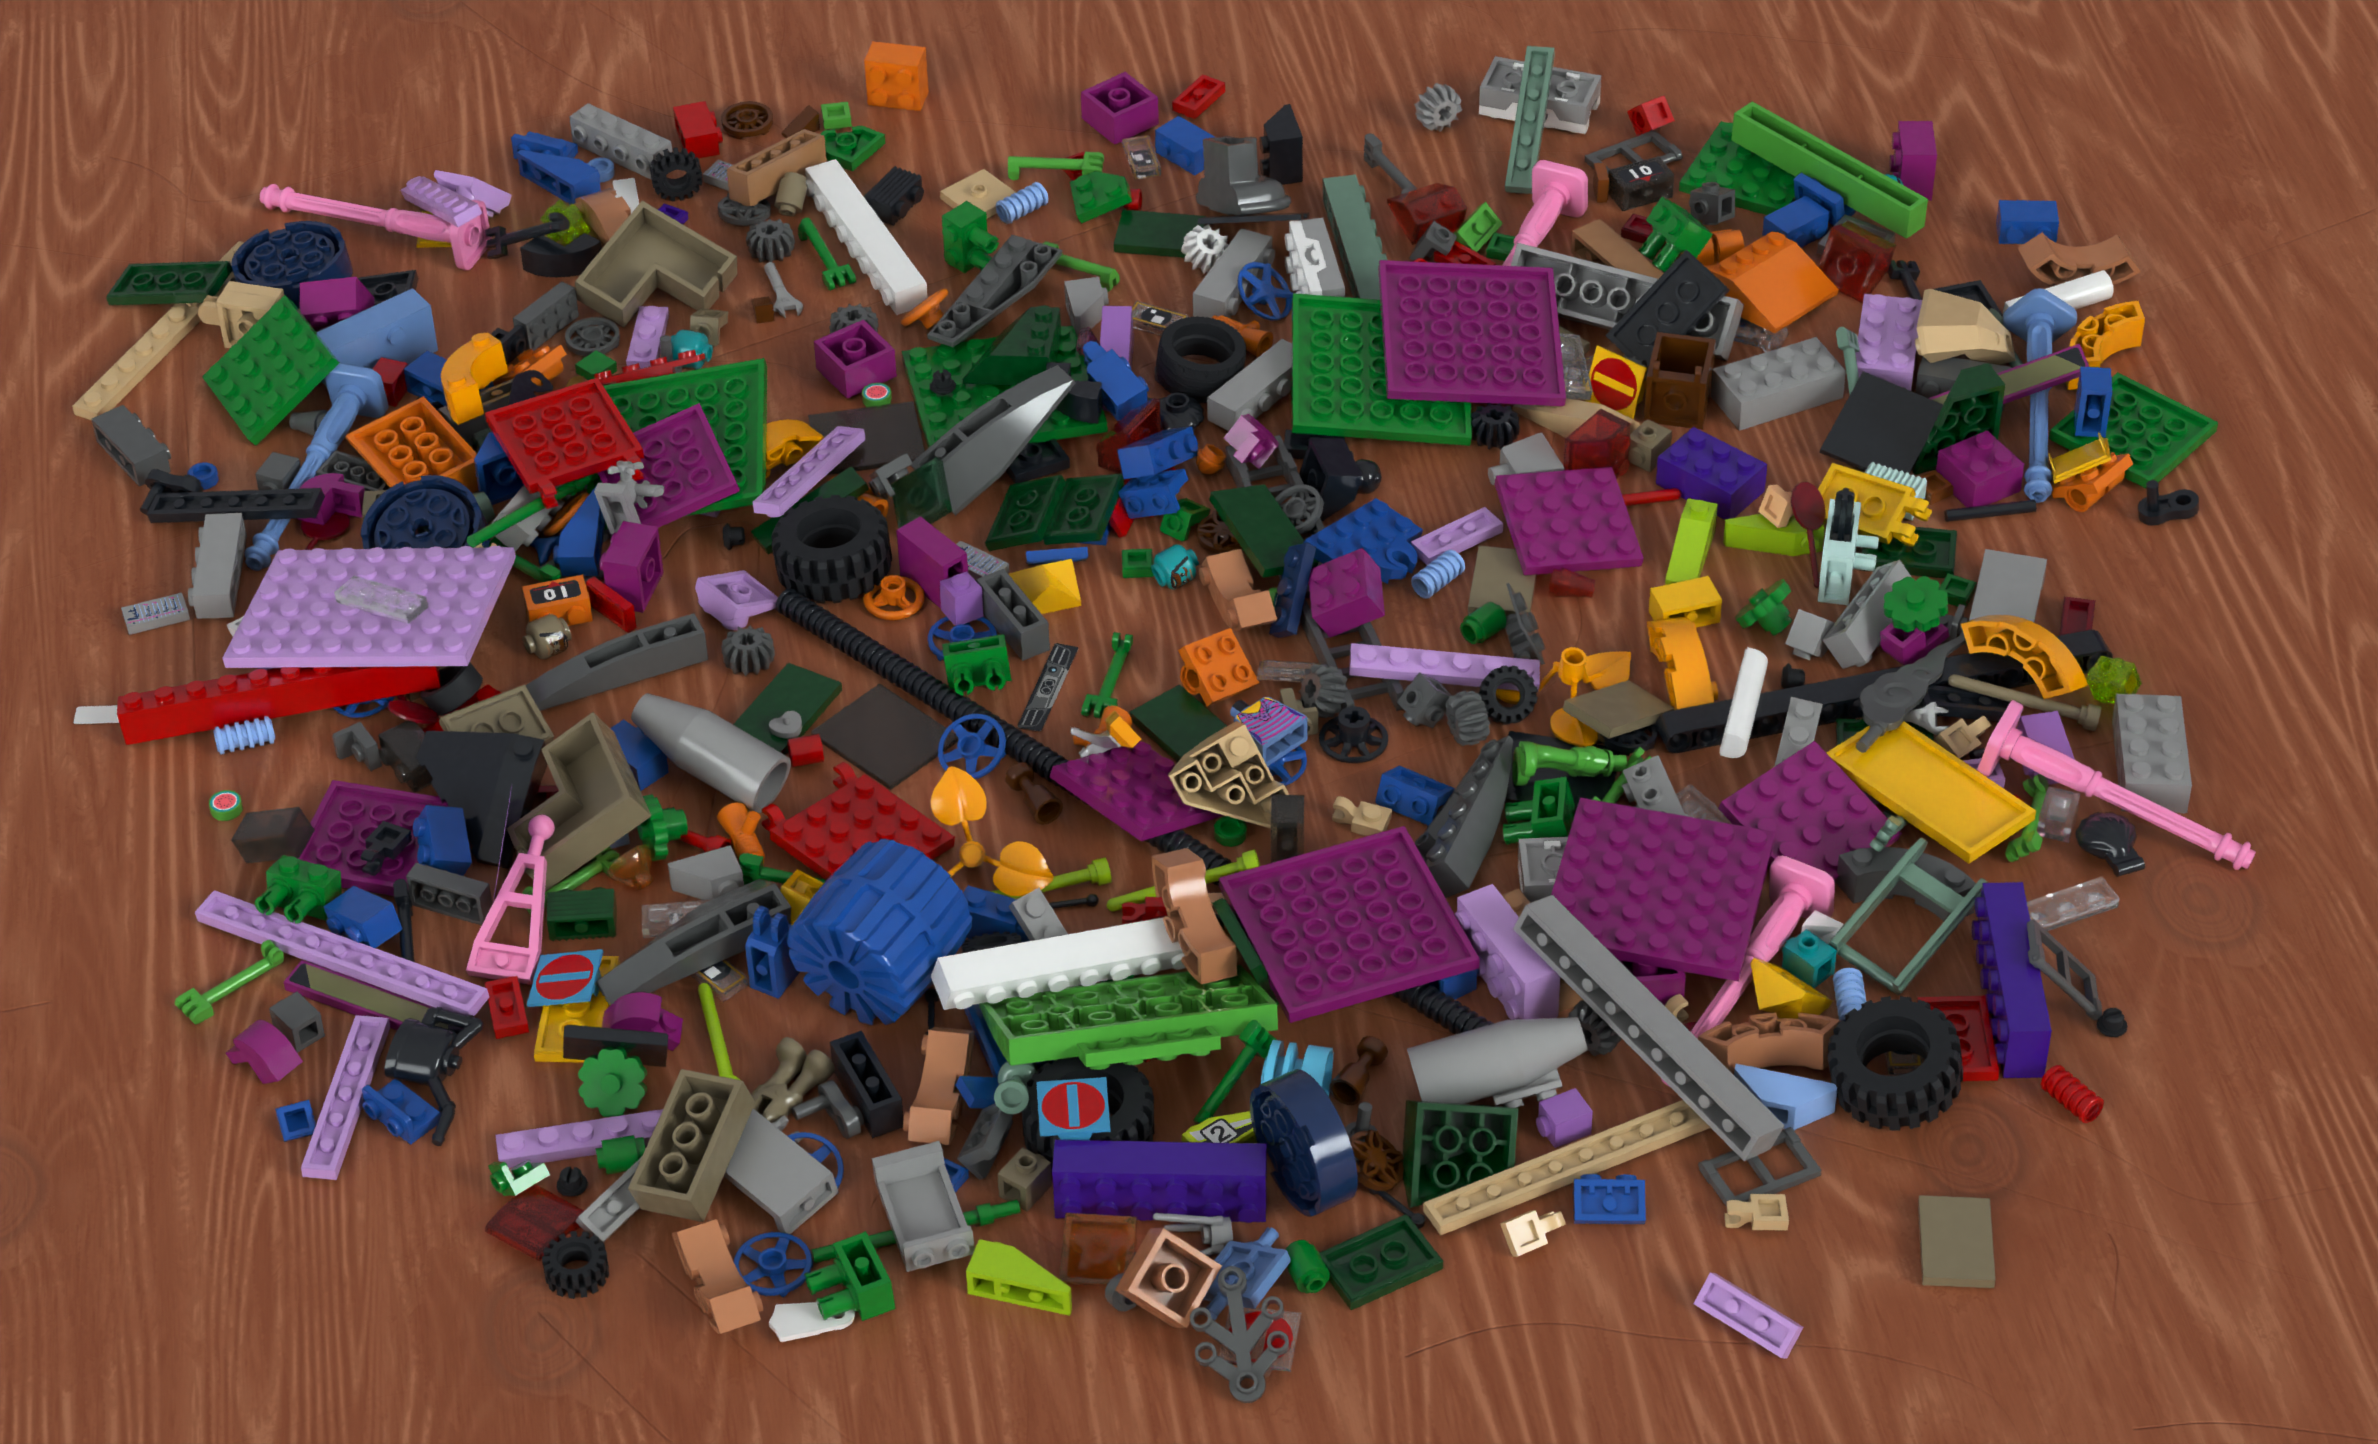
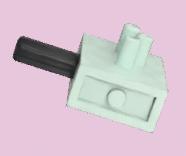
M1848 488L1837 491L1836 498L1830 499L1822 553L1818 602L1849 605L1853 569L1875 570L1877 556L1856 553V547L1877 549L1879 538L1858 535L1861 502H1854L1855 495Z

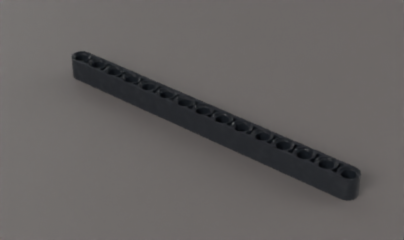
M2087 630L2056 636L2073 654L2084 674L2104 670L2112 663L2113 654L2099 631ZM1979 652L1947 657L1942 675L1931 685L1952 687L1948 683V678L1952 674L2009 689L2036 683L2018 660L2008 655L2002 656L1995 653ZM1902 666L1761 693L1750 739L1783 733L1791 697L1823 704L1818 726L1836 723L1837 718H1862L1863 711L1860 707V694L1863 689L1873 684L1883 674L1897 672ZM1732 699L1672 710L1659 716L1656 721V727L1666 749L1671 753H1682L1721 745Z

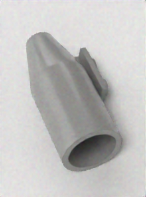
M649 693L643 695L633 709L631 720L677 767L734 801L745 804L751 811L761 813L762 808L768 806L776 799L787 780L791 767L789 757L709 710Z
M1568 1017L1504 1020L1407 1048L1422 1101L1466 1104L1493 1096L1495 1106L1503 1105L1505 1107L1517 1108L1524 1105L1523 1099L1536 1095L1537 1101L1556 1096V1089L1562 1088L1557 1068L1588 1051L1579 1018Z

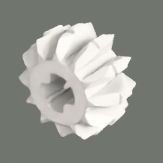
M1209 224L1203 228L1197 225L1186 234L1181 252L1185 254L1184 262H1191L1193 264L1192 270L1199 267L1202 273L1205 274L1213 267L1229 245L1226 243L1228 236H1221L1219 234L1220 228L1211 230Z

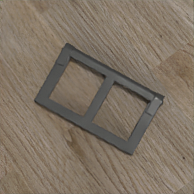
M1656 130L1585 155V162L1594 169V163H1603L1600 160L1621 153L1635 165L1633 167L1650 162H1657L1661 166L1672 161L1681 160L1683 155L1679 148L1668 142ZM1652 141L1666 153V155L1646 162L1632 148ZM1606 166L1609 185L1623 180L1618 172L1614 173Z
M2034 919L2027 922L2030 946L2028 951L2029 962L2035 968H2039L2082 1007L2092 1020L2099 1019L2102 1015V1005L2098 999L2095 975ZM2042 943L2056 954L2058 972L2045 961ZM2070 968L2083 979L2085 996L2072 985Z
M1791 1127L1782 1130L1773 1146L1785 1142L1804 1169L1775 1180L1757 1155L1747 1160V1162L1764 1185L1734 1196L1716 1170L1719 1167L1741 1159L1734 1151L1698 1163L1701 1174L1708 1184H1711L1725 1206L1729 1200L1749 1202L1750 1194H1776L1819 1177L1822 1171Z

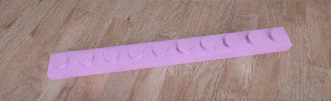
M215 890L195 911L198 922L259 944L266 940H271L276 947L286 954L435 1008L442 1007L443 1010L466 1016H475L489 999L488 990L485 987L358 943L304 922L295 924V920L290 922L284 915L276 912L266 915L265 911L264 914H261L254 904Z

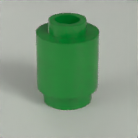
M1487 602L1464 618L1460 625V631L1469 643H1483L1506 627V613L1500 605Z
M634 1135L601 1140L602 1147L595 1148L598 1168H606V1173L609 1175L626 1172L643 1156L645 1143L644 1137L635 1138Z
M1298 1240L1291 1243L1285 1249L1291 1259L1286 1268L1298 1290L1303 1293H1316L1322 1290L1330 1278V1272L1318 1250L1306 1240Z

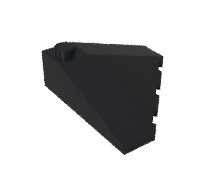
M426 731L416 759L422 770L427 768L433 778L431 781L432 787L442 803L447 802L449 807L463 808L467 836L473 845L471 851L477 862L508 869L516 849L507 828L528 814L532 808L548 765L541 750L546 746L545 741L514 733Z

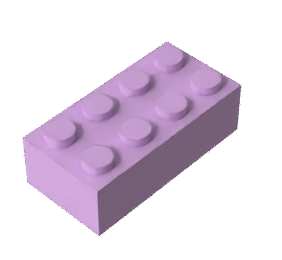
M1864 294L1858 333L1860 352H1856L1859 378L1864 371L1911 391L1917 352L1915 346V339L1918 338L1916 327L1922 300L1908 297H1890L1880 294Z
M1491 884L1457 897V912L1455 916L1480 958V968L1477 976L1483 978L1491 995L1494 998H1498L1504 1005L1507 1016L1510 1019L1558 1017L1560 976L1513 930L1519 917L1496 887Z

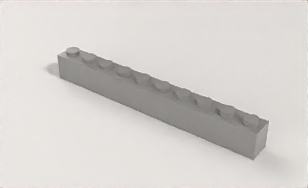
M1553 895L1525 905L1513 930L1743 1161L1749 1160L1772 1148L1785 1125Z

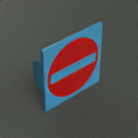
M603 949L540 955L527 1007L591 1001L592 994L597 997L599 988L596 981L601 978L599 967L604 952Z
M1106 1077L1036 1082L1040 1136L1058 1135L1060 1140H1089L1092 1133L1111 1132Z

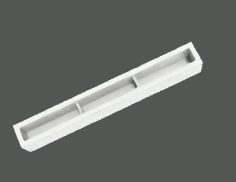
M834 159L805 168L806 184L808 185L806 195L813 198L817 210L823 212L829 227H833L836 230L839 241L846 244L850 256L856 258L859 262L862 273H867L875 290L878 289L881 293L885 305H890L895 314L899 315L911 311L927 299L926 281L839 162Z
M1163 918L938 957L931 978L943 1009L947 1010L953 1008L966 1009L974 1004L985 1002L994 1004L1007 998L1018 996L1027 998L1035 993L1045 991L1059 992L1067 987L1078 985L1091 986L1100 981L1111 979L1119 981L1131 975H1152L1160 970L1171 968L1179 970L1186 967L1181 961L1185 955L1179 942L1172 943L1166 931Z

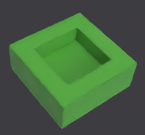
M848 102L821 104L824 130L852 127Z

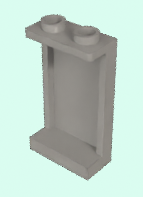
M1985 549L1969 621L1987 615H2011L2035 622L2040 594L2044 585L2047 559Z
M752 1109L724 1177L774 1217L777 1229L780 1232L791 1234L839 1193L833 1173L755 1109Z
M940 1141L871 1158L875 1184L907 1272L960 1259L974 1253L973 1231L971 1226H967L945 1167Z

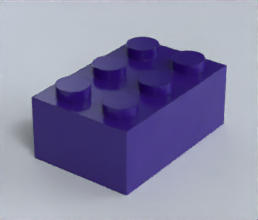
M1692 427L1658 456L1656 485L1664 489H1679L1681 491V498L1685 500L1690 498L1717 503V516L1724 520L1735 518L1765 492L1767 463Z

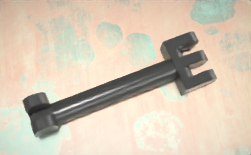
M1366 134L1364 160L1371 168L1380 166L1402 189L1401 208L1410 209L1423 200L1424 195L1382 153L1383 143L1374 134Z

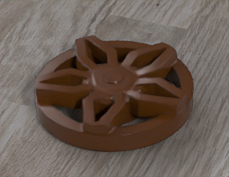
M739 102L724 110L721 116L722 127L726 132L734 135L736 139L753 137L760 134L765 135L773 124V113L768 106L759 102ZM738 111L736 115L730 116L734 112Z
M1216 510L1199 523L1197 539L1204 549L1216 554L1238 549L1243 551L1225 522H1219L1222 518ZM1204 537L1213 538V544L1208 542ZM1232 543H1238V544H1236V545L1227 546V545L1232 544Z
M1372 1129L1369 1131H1359L1349 1139L1353 1153L1360 1163V1168L1356 1163L1358 1181L1372 1190L1388 1191L1401 1181L1403 1176V1155L1387 1139L1379 1135L1378 1131ZM1378 1176L1384 1182H1378L1371 1178Z

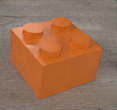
M872 41L864 60L868 105L921 111L929 92L926 47Z

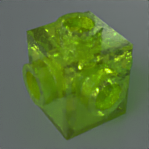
M560 199L553 206H550L540 218L543 224L551 222L549 214L558 212L569 220V229L546 235L555 242L559 240L565 246L582 234H588L591 231L582 218L583 213L574 204L571 203L568 206Z
M2105 656L2099 657L2094 667L2089 670L2086 679L2094 699L2105 704H2115L2116 694H2136L2142 684L2134 663L2127 662L2121 658Z

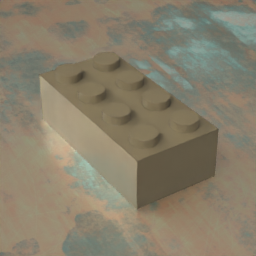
M684 1069L680 1070L628 1187L641 1210L704 1222L755 1105V1100L742 1080Z

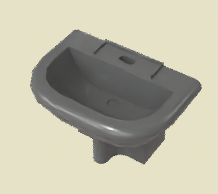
M1222 136L1203 139L1205 177L1199 181L1198 193L1196 194L1198 204L1207 206L1210 210L1237 216L1273 212L1289 207L1292 200L1290 196L1285 194L1282 184L1273 178L1258 174L1257 137L1235 138Z

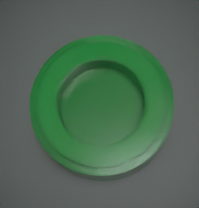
M1225 816L1218 819L1214 825V838L1223 846H1238L1247 837V826L1243 820Z

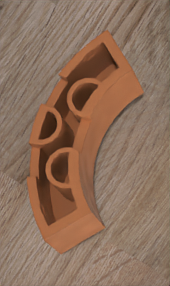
M612 188L578 197L575 199L576 203H574L577 218L579 220L582 219L584 226L589 225L593 228L604 246L631 214L630 207L622 196L616 198V190Z
M2042 232L2018 248L2028 269L2041 281L2051 286L2102 270L2106 271L2113 285L2141 272L2132 254L2118 235L2097 244L2072 247L2058 244L2050 240Z
M1241 549L1207 556L1204 559L1201 568H1199L1201 583L1203 586L1208 585L1211 596L1223 620L1233 631L1249 629L1277 621L1269 590L1263 592L1260 589L1253 590V578L1248 570Z
M1188 848L1152 856L1156 897H1162L1168 915L1163 918V922L1172 943L1179 942L1185 955L1181 959L1183 965L1201 985L1237 976L1239 951L1236 944L1230 940L1222 929L1213 911L1205 883L1206 867L1203 859Z
M1776 1013L1750 1015L1749 1022L1732 1026V1023L1727 1021L1698 1036V1040L1733 1075L1736 1064L1757 1068L1792 1065L1804 1066L1814 1070H1824L1829 1066L1827 1056L1829 1053V1039L1834 1035V1028L1841 1020L1807 1013H1798V1019H1777Z
M933 1027L928 1030V1035H923L921 1053L926 1056L917 1096L910 1106V1111H905L903 1130L908 1131V1141L925 1143L940 1141V1144L949 1145L952 1142L957 1131V1125H952V1122L962 1115L965 1102L955 1084L960 1076L970 1074L974 1030Z
M713 1219L672 1233L686 1275H689L691 1280L696 1279L698 1286L694 1287V1295L703 1314L712 1313L714 1318L709 1319V1322L718 1334L761 1320L759 1312L763 1311L761 1298L757 1291L752 1292L750 1285L746 1284L739 1274L727 1248V1245L730 1244V1239L724 1224L719 1225L718 1220Z

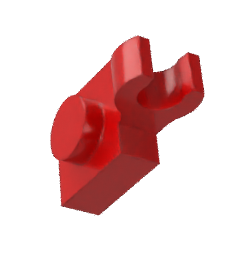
M1145 897V904L1132 902L1122 904V925L1168 916L1162 897Z

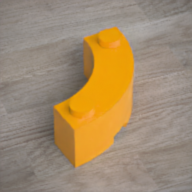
M2139 301L2115 304L2104 308L2103 313L2096 317H2087L2077 327V332L2070 341V347L2080 343L2089 366L2099 368L2100 364L2110 355L2124 349L2140 347L2145 317ZM2079 377L2066 382L2068 390H2077Z
M488 332L472 336L471 341L461 346L447 359L441 371V382L448 411L453 421L458 425L484 414L479 389H484L492 381L508 373L502 343Z
M786 419L767 423L766 478L770 476V470L783 463L788 466L797 463L825 437L805 422Z
M1987 615L1961 623L1970 654L1988 652L2002 656L2008 655L2018 660L2037 684L2043 700L2088 686L2084 673L2070 650L2054 634L2032 621L2011 615Z
M1687 617L1647 621L1650 652L1656 655L1659 662H1666L1668 667L1664 670V678L1670 706L1677 710L1714 703V700H1718L1717 684L1715 681L1711 682L1706 657L1695 622H1691Z

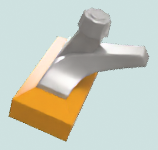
M1115 710L1105 719L1107 730L1101 734L1089 733L1076 727H1071L1070 730L1072 735L1091 742V744H1088L1086 748L1083 747L1079 752L1081 758L1091 754L1103 753L1121 746L1133 748L1141 738Z

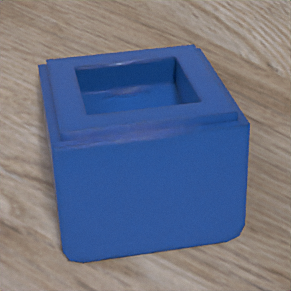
M309 1100L275 1109L284 1142L313 1135L316 1122Z

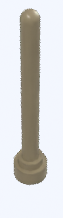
M1952 674L1948 678V683L1952 687L2008 702L2014 700L2023 706L2045 712L2058 711L2060 716L2075 719L2077 724L2082 725V728L2091 731L2096 730L2102 707L2088 704V706L2081 705V708L2050 699L2043 700L2039 696L1957 674Z

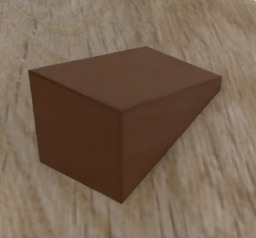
M808 105L782 131V135L785 138L803 129L812 132L820 130L819 113Z
M769 296L751 299L757 324L775 321L773 303Z

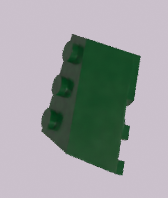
M1989 363L1966 368L1959 373L1912 471L1915 475L1936 470L1938 451L1984 431H1989L1998 440L2005 383Z

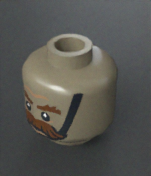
M547 614L529 622L526 626V636L522 637L527 652L529 654L535 653L540 659H547L564 652L568 647V641L572 639L566 621L562 617L558 618L553 614Z

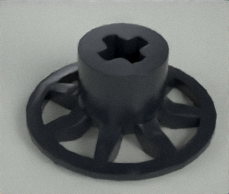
M1350 706L1342 709L1337 717L1323 725L1319 732V743L1322 750L1333 759L1346 763H1362L1371 761L1384 752L1388 745V733L1380 722L1370 717L1367 710L1357 706ZM1377 729L1382 735V739L1372 736L1371 733ZM1328 730L1336 735L1333 738L1325 740V735L1328 732ZM1365 742L1371 746H1379V748L1369 753ZM1341 743L1344 744L1341 754H1338L1329 748L1337 747ZM1352 747H1357L1358 752L1362 755L1360 757H1348Z

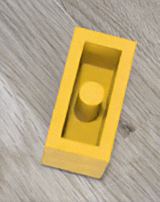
M1709 576L1650 588L1649 613L1653 620L1687 617L1691 622H1695L1696 628L1720 623L1722 598Z

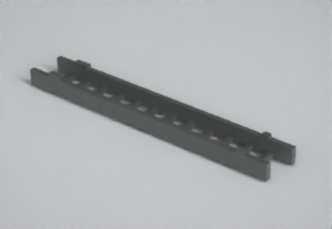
M1280 435L1274 436L1279 443L1273 452L1278 465L1248 471L1246 464L1241 463L1233 456L1236 452L1234 447L1231 445L1226 446V465L1237 488L1252 486L1251 481L1280 475L1284 476L1287 484L1268 488L1273 497H1277L1289 487L1304 485L1297 471L1291 453H1288ZM1305 493L1306 499L1310 498L1309 494ZM1319 518L1312 530H1306L1300 534L1311 532L1314 535L1325 527ZM1309 586L1307 587L1305 598L1310 597ZM1305 599L1300 623L1319 664L1337 667L1334 659L1349 656L1351 644L1329 649L1324 639L1329 638V636L1322 628L1318 627L1316 621L1312 618L1311 608H1309ZM1371 622L1338 634L1343 635L1358 631L1363 641L1356 644L1382 646ZM1349 667L1342 668V674L1347 679L1357 677L1349 675ZM1381 678L1382 683L1348 690L1345 693L1346 702L1341 704V710L1346 707L1355 706L1353 700L1384 693L1389 694L1396 711L1403 710L1397 701L1404 693V690L1399 680Z

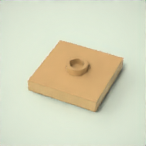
M982 169L941 190L940 199L953 209L968 201L986 212L988 219L997 214L996 203L999 200H1003L1005 197L1017 192L985 169Z

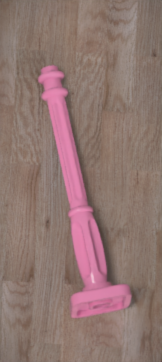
M1540 160L1534 165L1532 169V200L1534 206L1523 221L1519 233L1514 238V246L1502 266H1511L1517 243L1537 247L1551 230L1559 214L1578 218L1585 213L1588 207V178L1584 171L1547 160Z
M276 184L264 187L260 192V202L269 210L280 207V210L284 213H288L291 210L303 211L385 227L389 232L451 243L455 264L459 269L470 270L488 249L486 241L492 238L485 236V230L489 229L490 225L486 205L480 200L472 201L478 203L482 214L462 226L456 227L435 215L398 210L397 208L384 210L296 193L291 187H285L283 190H280Z
M2014 700L2010 702L1988 740L1977 769L1984 776L1989 777L2001 758L2007 761L2012 758L2017 763L2051 780L2068 786L2075 791L2085 793L2086 797L2094 795L2214 854L2216 861L2224 858L2232 862L2235 870H2239L2241 867L2249 868L2256 854V851L2250 849V842H2245L2242 845L2232 840V834L2229 832L2221 835L2103 778L2100 771H2094L2089 766L2081 764L2057 750L2038 743L2029 737L2022 736L2023 732L2016 729V726L2023 711V705Z
M1782 855L1775 858L1770 866L1769 897L1773 905L1759 921L1750 936L1739 981L1728 979L1725 981L1691 1030V1033L1697 1039L1698 1036L1707 1030L1722 1024L1753 979L1750 964L1753 958L1769 962L1790 937L1800 917L1807 919L1814 910L1826 916H1832L1834 912L1835 883L1827 872ZM1661 1078V1080L1663 1081V1083L1666 1084L1667 1086H1669V1085Z

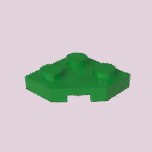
M865 126L852 127L851 132L836 133L835 129L824 130L820 133L825 136L827 161L836 159L842 168L854 171L886 143L885 134Z
M1094 171L1087 175L1079 176L1070 182L1076 215L1081 224L1132 202L1129 184L1124 176Z

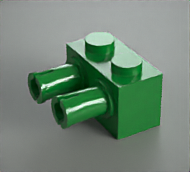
M1662 196L1646 219L1652 225L1653 231L1638 251L1650 260H1653L1652 264L1666 272L1681 252L1684 253L1686 249L1697 258L1713 234L1687 210Z
M965 201L942 215L945 262L963 273L974 267L982 270L992 259L989 254L993 253L999 245V242H997L999 239L987 231L986 212Z
M1004 634L942 644L948 685L950 688H954L957 694L964 696V691H967V695H969L975 686L986 685L993 691L998 686V690L1004 687L1006 681H1012Z
M1567 777L1535 781L1533 800L1505 803V815L1508 823L1531 820L1528 822L1503 824V837L1506 845L1519 843V839L1569 836L1575 815V803Z
M282 855L266 871L267 890L257 897L255 907L261 914H264L266 911V915H271L277 907L283 908L285 917L290 922L295 920V924L301 923L306 915L326 921L328 917L323 906L342 894L341 871L303 861L293 856Z
M866 1231L833 1243L835 1254L833 1264L804 1273L811 1295L839 1284L846 1287L844 1290L816 1299L818 1309L824 1321L852 1309L855 1312L858 1311L862 1321L896 1309L891 1280Z

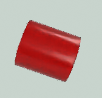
M819 734L787 739L792 768L824 762L823 747Z

